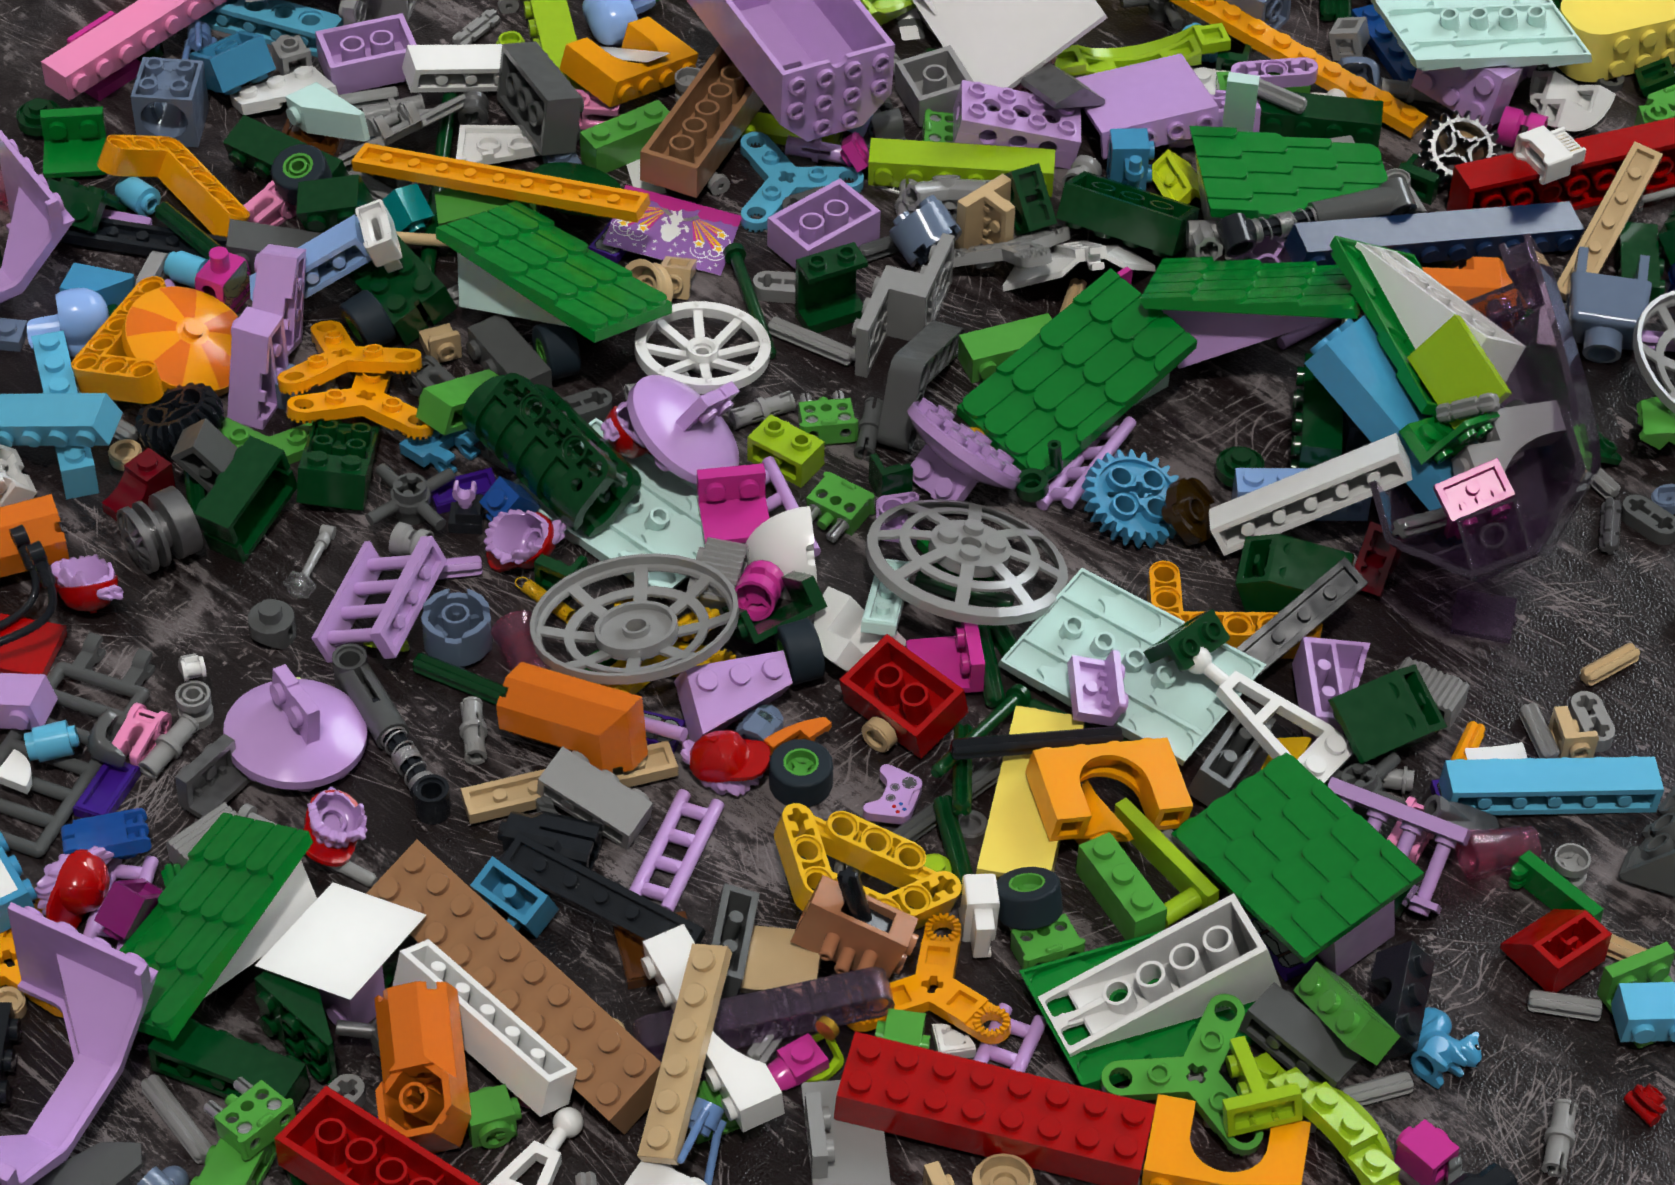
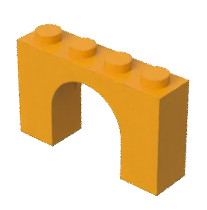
M647 16L628 23L621 48L668 52L670 54L648 63L628 62L612 56L586 37L566 44L559 70L611 108L674 85L675 73L685 67L696 68L695 65L699 53Z
M1168 737L1143 738L1141 740L1123 742L1110 741L1091 745L1077 744L1059 748L1044 747L1032 751L1025 771L1049 841L1084 837L1092 816L1080 783L1093 777L1112 778L1131 788L1139 798L1145 816L1159 830L1179 828L1184 821L1188 820L1193 808V803Z
M1158 1094L1141 1185L1302 1184L1311 1122L1297 1121L1271 1127L1267 1151L1258 1164L1240 1172H1224L1203 1163L1192 1149L1190 1136L1196 1101Z

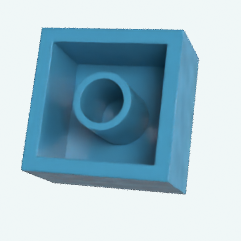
M242 30L188 54L190 60L204 62L207 89L224 93L225 95H231L242 89L241 85L249 81L256 83L268 77L267 73L276 69L263 35Z

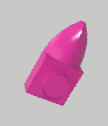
M853 132L843 139L841 145L843 150L840 151V154L849 167L853 165L856 171L860 172L868 167L869 151L864 138L859 133Z
M807 1033L776 1050L777 1058L767 1065L780 1090L783 1091L798 1086L828 1069L829 1059L812 1036Z

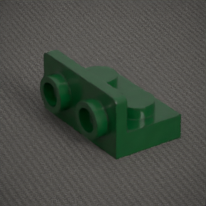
M1210 609L1189 619L1143 653L1150 664L1164 658L1166 663L1174 660L1178 669L1183 672L1195 665L1193 657L1199 654L1200 647L1206 648L1211 653L1227 642L1230 636L1214 610Z

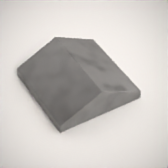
M1051 63L1027 75L1021 81V85L1054 109L1101 106L1105 104L1103 97Z

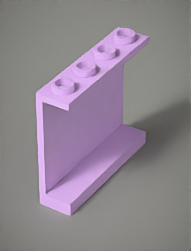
M1182 54L1076 78L1105 99L1104 105L1081 107L1100 135L1101 157L1103 159H1107L1110 129L1147 128L1149 141H1154L1155 147L1191 139L1189 126L1219 127V108L1217 103Z

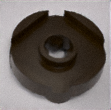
M1193 477L1189 479L1182 478L1171 483L1166 491V505L1161 510L1165 522L1172 524L1188 546H1194L1213 538L1214 536L1210 531L1209 509L1211 508L1210 505L1215 503L1208 488L1200 480Z

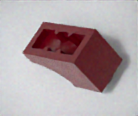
M147 448L124 465V473L118 486L102 502L103 512L117 521V510L127 506L132 508V503L141 500L149 507L148 499L150 495L169 486L175 487L172 463L152 449Z
M1370 521L1354 567L1368 582L1367 586L1361 591L1382 598L1387 582L1393 570L1397 567L1406 539H1402L1400 536L1394 537L1391 532L1394 529Z

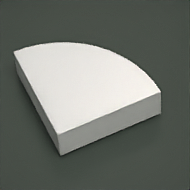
M14 749L0 767V784L28 794L32 787L31 766L25 755Z
M932 1024L931 1033L936 1051L963 1058L975 1056L976 1047L968 1035L964 1036L960 1032L951 1029V1026L947 1024Z

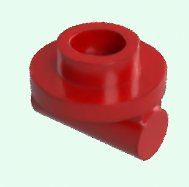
M1649 1083L1646 1087L1637 1084L1623 1099L1650 1127L1656 1125L1660 1121L1662 1114L1667 1111L1666 1106L1663 1104L1666 1097Z

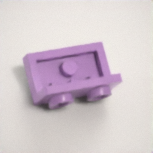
M1111 650L1106 660L1072 655L1067 663L1073 720L1114 726L1120 715L1126 712L1129 702L1128 694L1124 691L1125 666L1121 664L1120 651Z

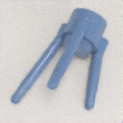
M195 20L188 26V39L184 41L182 59H189L188 54H190L192 49L197 51L217 42V39L212 37L211 28L207 23Z
M696 1097L688 1129L691 1131L677 1158V1162L679 1164L684 1163L698 1134L709 1137L710 1132L713 1131L704 1182L707 1185H712L721 1135L727 1122L721 1120L725 1110L712 1102Z

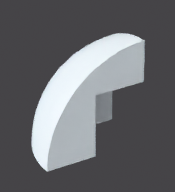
M1533 71L1530 83V102L1537 108L1538 114L1548 116V126L1556 129L1564 126L1566 131H1582L1597 124L1608 112L1616 96L1615 93L1601 85H1578L1556 71Z
M810 506L784 511L769 518L758 526L747 539L745 544L748 545L749 550L748 565L758 560L770 561L780 568L784 576L795 571L813 575L817 582V569L814 559V533ZM785 586L780 598L792 601Z
M828 586L823 594L828 607L815 613L814 627L822 646L823 655L836 666L849 671L885 635L861 632V622L865 610L851 596ZM898 631L896 636H891L903 646H906V640Z

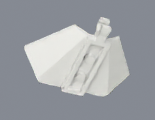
M1083 240L1054 245V252L1051 253L1052 262L1049 264L1022 269L1017 268V265H1015L1002 287L1003 292L1061 278L1079 262L1087 261L1091 271L1105 269L1104 262H1101L1100 259H1106L1121 268L1129 267L1131 270L1154 272L1156 270L1154 264L1121 244L1101 245Z

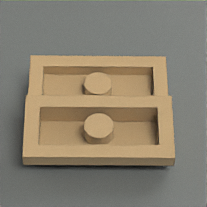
M754 925L744 977L741 983V993L816 1000L818 974L821 965L819 953L811 952L790 942L795 929Z

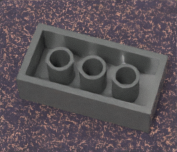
M536 41L502 44L497 100L541 156L576 153V144L580 139L581 132L579 126L580 113L584 110L582 96L575 90L570 81L566 79Z

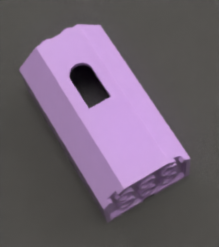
M686 0L778 123L805 141H811L863 126L892 94L895 44L860 0Z

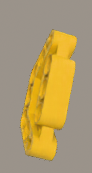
M789 804L784 808L774 831L775 843L793 900L802 911L814 892L811 888H816L823 875L838 881V874L831 870L827 855L886 883L899 887V889L885 895L863 886L866 895L918 918L914 930L925 926L927 919L932 918L934 914L938 916V913H942V915L950 913L962 890V884L955 874L949 871L936 872L924 866L926 854L920 845L846 811H836L825 821L814 816L812 811L803 804Z

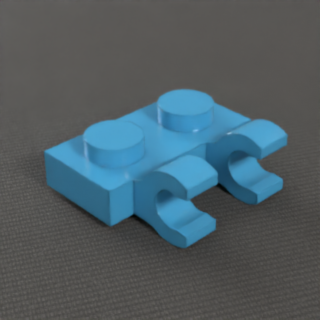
M468 428L445 436L434 429L433 435L428 437V439L422 437V440H419L416 437V440H413V437L399 443L401 454L423 468L432 463L439 473L447 468L452 469L454 473L457 471V468L450 464L456 457L448 450L454 445L468 460H473L481 454V450L474 446L479 439Z

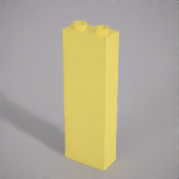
M1016 705L1009 734L1084 729L1085 722L1073 720L1072 714ZM1031 754L1003 757L976 874H995L997 881L1003 874L1021 867H1040L1052 872L1055 870L1061 840L1049 841L1025 773Z

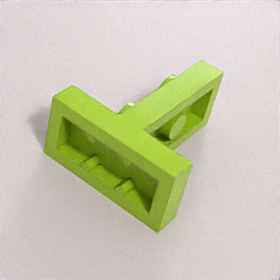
M1245 1036L1230 1039L1231 1055L1226 1056L1225 1061L1230 1078H1236L1238 1081L1236 1084L1238 1096L1222 1099L1223 1123L1227 1136L1232 1137L1303 1120L1302 1092L1298 1083L1267 1089Z

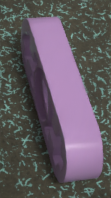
M1307 57L1243 61L1235 63L1231 67V72L1258 75L1260 79L1282 88L1309 86L1316 82L1318 64L1315 60ZM1275 72L1281 75H1270L1267 73Z

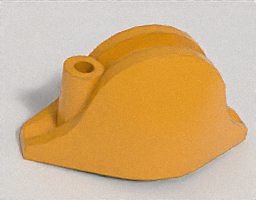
M1086 779L1082 783V791L1092 817L1084 837L1074 839L1075 842L1080 845L1108 832L1113 835L1117 842L1133 840L1134 838L1130 831L1099 798L1088 779Z

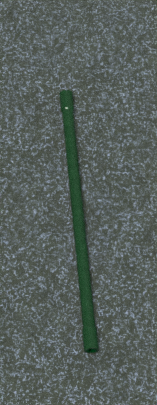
M443 92L442 103L457 97L458 92ZM456 112L439 120L435 155L450 158ZM430 185L428 205L434 217L425 224L426 229L424 233L436 234V227L439 225L435 192L445 190L446 188ZM422 246L420 260L435 273L438 247ZM420 303L416 307L427 324L430 319Z

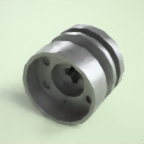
M169 486L150 495L148 499L149 507L140 500L132 503V508L127 506L117 510V524L123 542L135 563L146 574L158 571L159 565L161 567L170 565L172 560L171 553L177 559H183L203 548V538L198 521L185 497L174 486Z

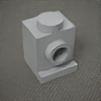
M1345 17L1336 20L1329 32L1333 61H1340L1341 58L1363 57L1362 51L1370 39L1367 17Z
M281 35L276 41L271 42L273 62L281 76L292 73L301 66H313L311 50L306 47L300 35L292 37L290 35ZM300 61L301 65L289 68V62Z

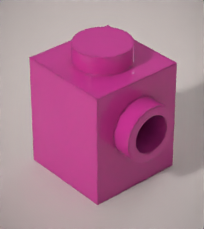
M1424 1119L1414 1128L1411 1126L1407 1127L1398 1136L1394 1161L1420 1185H1437L1445 1178L1448 1162L1455 1156L1458 1157L1460 1148L1449 1139L1442 1129L1435 1128Z

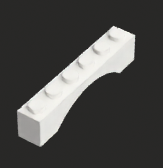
M684 924L643 941L645 957L640 959L649 980L655 978L658 983L656 990L663 1006L667 1007L670 1005L674 1012L692 943L695 944ZM712 1031L704 1062L707 1070L704 1073L713 1092L719 1090L722 1095L721 1104L728 1120H736L742 1132H745L785 1114L782 1091L766 1064L749 1058L731 1048Z

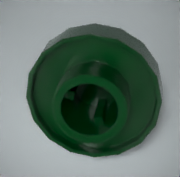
M35 98L26 102L17 111L16 119L19 129L27 135L43 136L40 110L61 109L60 106L52 100Z
M1234 446L1220 452L1216 459L1215 474L1223 484L1233 488L1235 468H1265V462L1262 456L1255 450Z

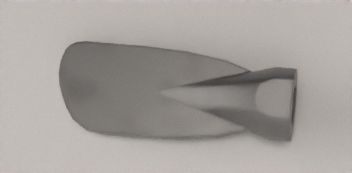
M1436 794L1431 795L1424 804L1425 813L1469 829L1472 833L1470 839L1489 845L1497 839L1499 823L1497 818L1489 813L1462 803L1449 802L1444 797Z

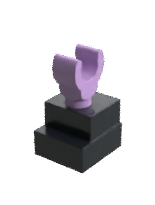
M454 481L452 496L457 502H451L448 520L449 533H483L486 512L485 508L479 503L483 494H476L477 484L475 481L471 482V489L469 490L461 489L459 481Z

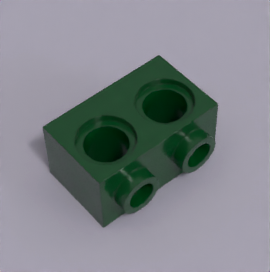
M1039 163L1004 174L1012 180L1010 202L1015 206L1014 230L1016 236L1057 223Z

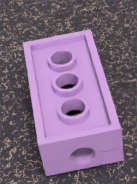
M962 80L953 107V143L1055 149V167L1071 169V165L1076 159L1082 143L1081 107L1054 109L1034 93Z

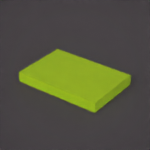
M1454 314L1407 357L1437 405L1447 402L1451 404L1452 401L1473 396L1479 397L1486 393L1497 394L1501 404L1512 394L1459 315ZM1474 417L1461 420L1456 419L1455 421L1449 423L1452 426V428L1455 429L1465 420Z

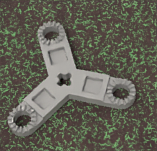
M1057 225L1056 228L1052 226V229L1051 227H1046L1038 230V232H1031L1008 242L971 246L968 249H954L953 267L976 264L977 269L994 266V262L1006 261L1017 265L1019 269L1049 264L1052 262L1049 247L1069 240V227L1066 225Z

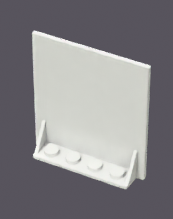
M913 0L942 46L951 45L974 82L1011 89L1021 83L1022 78L1040 69L1108 18L1096 0Z

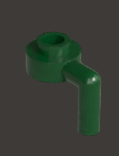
M1051 440L1048 442L1050 463L1042 470L1029 468L1021 471L1018 477L1021 478V482L1015 489L1020 499L1027 502H1035L1043 499L1048 494V481L1063 471L1060 441Z

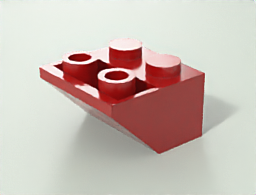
M1553 909L1502 942L1500 949L1545 991L1557 993L1605 961L1612 933L1587 910Z

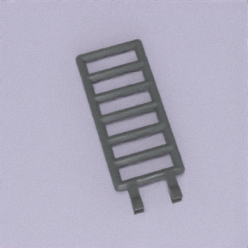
M89 632L84 640L82 650L74 662L71 664L59 661L47 678L58 698L55 704L95 717L102 715V712L108 708L116 713L118 716L113 730L106 737L112 743L132 705L136 702L144 705L150 696L149 690L141 685L155 671V665L149 664L153 655L151 651L139 648L133 658L131 667L122 680L93 671L91 669L104 658L106 651L99 648L103 637ZM67 676L131 697V700L125 709L121 711L57 690L56 688L63 678ZM48 718L45 725L58 721ZM76 727L79 742L87 745L90 731ZM11 729L0 745V767L14 749L28 757L25 741L21 740L24 733L28 730ZM70 756L43 762L80 775L71 789L32 776L31 791L62 801L54 815L0 798V813L44 827L36 842L1 831L9 849L35 858L43 857L61 831V827L65 825L73 813L74 805L103 765V762L91 758L88 763Z

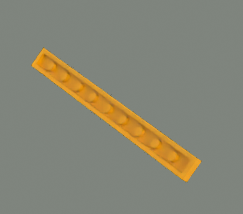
M1169 0L1209 24L1223 23L1230 36L1244 44L1250 45L1251 48L1271 59L1307 57L1315 60L1318 64L1317 80L1314 84L1327 91L1333 88L1340 89L1346 94L1347 98L1383 101L1382 122L1409 138H1412L1426 124L1428 116L1420 112L1416 107L1393 97L1391 93L1379 89L1367 82L1363 77L1356 76L1342 68L1340 64L1326 59L1312 48L1305 47L1296 42L1289 35L1281 33L1268 26L1264 21L1252 17L1236 5L1229 4L1224 0Z
M365 143L351 160L353 171L620 219L627 222L638 223L650 205L649 193Z

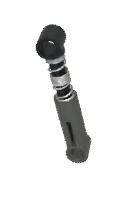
M1397 177L1385 181L1377 188L1309 202L1305 210L1298 208L1294 213L1291 211L1276 213L1267 219L1263 217L1250 219L1244 213H1234L1218 221L1216 229L1226 254L1229 257H1239L1252 251L1257 243H1261L1264 238L1272 240L1273 236H1278L1279 238L1288 237L1294 223L1413 214L1417 210V205L1405 178Z
M349 643L339 646L332 654L336 686L344 691L353 701L378 747L385 749L386 753L391 755L392 763L399 774L404 777L405 784L410 790L417 818L428 825H436L446 821L451 814L448 781L444 777L427 771V763L423 761L419 750L414 746L413 741L407 740L409 728L368 664L366 650L357 644Z

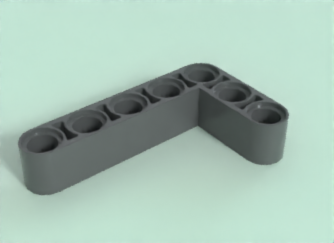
M932 320L894 355L889 368L877 434L878 444L907 452L912 450L917 430L907 410L913 402H920L924 398L926 385L958 356L959 335L965 333L964 328Z

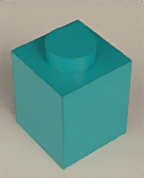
M417 183L396 188L382 200L393 218L396 231L421 233L426 229L425 224L434 217Z

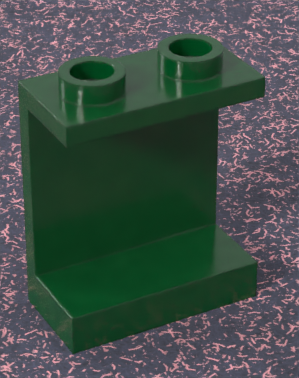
M855 242L796 259L795 317L802 327L820 333L853 323L856 318L861 319L863 303L856 294V270L868 267V261Z
M792 571L781 577L793 602L772 612L766 619L753 623L747 610L739 608L737 627L731 637L735 636L738 640L757 644L778 633V626L807 618L828 607L814 576ZM727 605L722 608L724 613L729 612Z

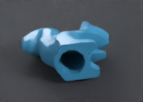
M1426 1007L1417 1051L1412 1052L1411 1064L1414 1074L1436 1089H1439L1444 1084L1443 1072L1448 1071L1457 1077H1463L1464 1072L1460 1065L1473 1068L1479 1066L1482 1059L1478 1042L1479 1033L1474 1032L1461 1040H1457L1449 1036L1452 1031V1022L1448 1014L1437 1008Z

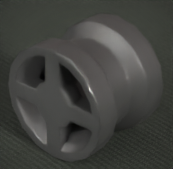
M478 91L463 93L466 99L463 107L458 111L459 123L461 125H486L489 109L487 96Z

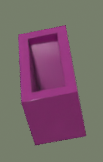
M143 878L114 881L94 921L104 926L103 932L106 935L119 941L128 939L157 906L158 897L163 890Z

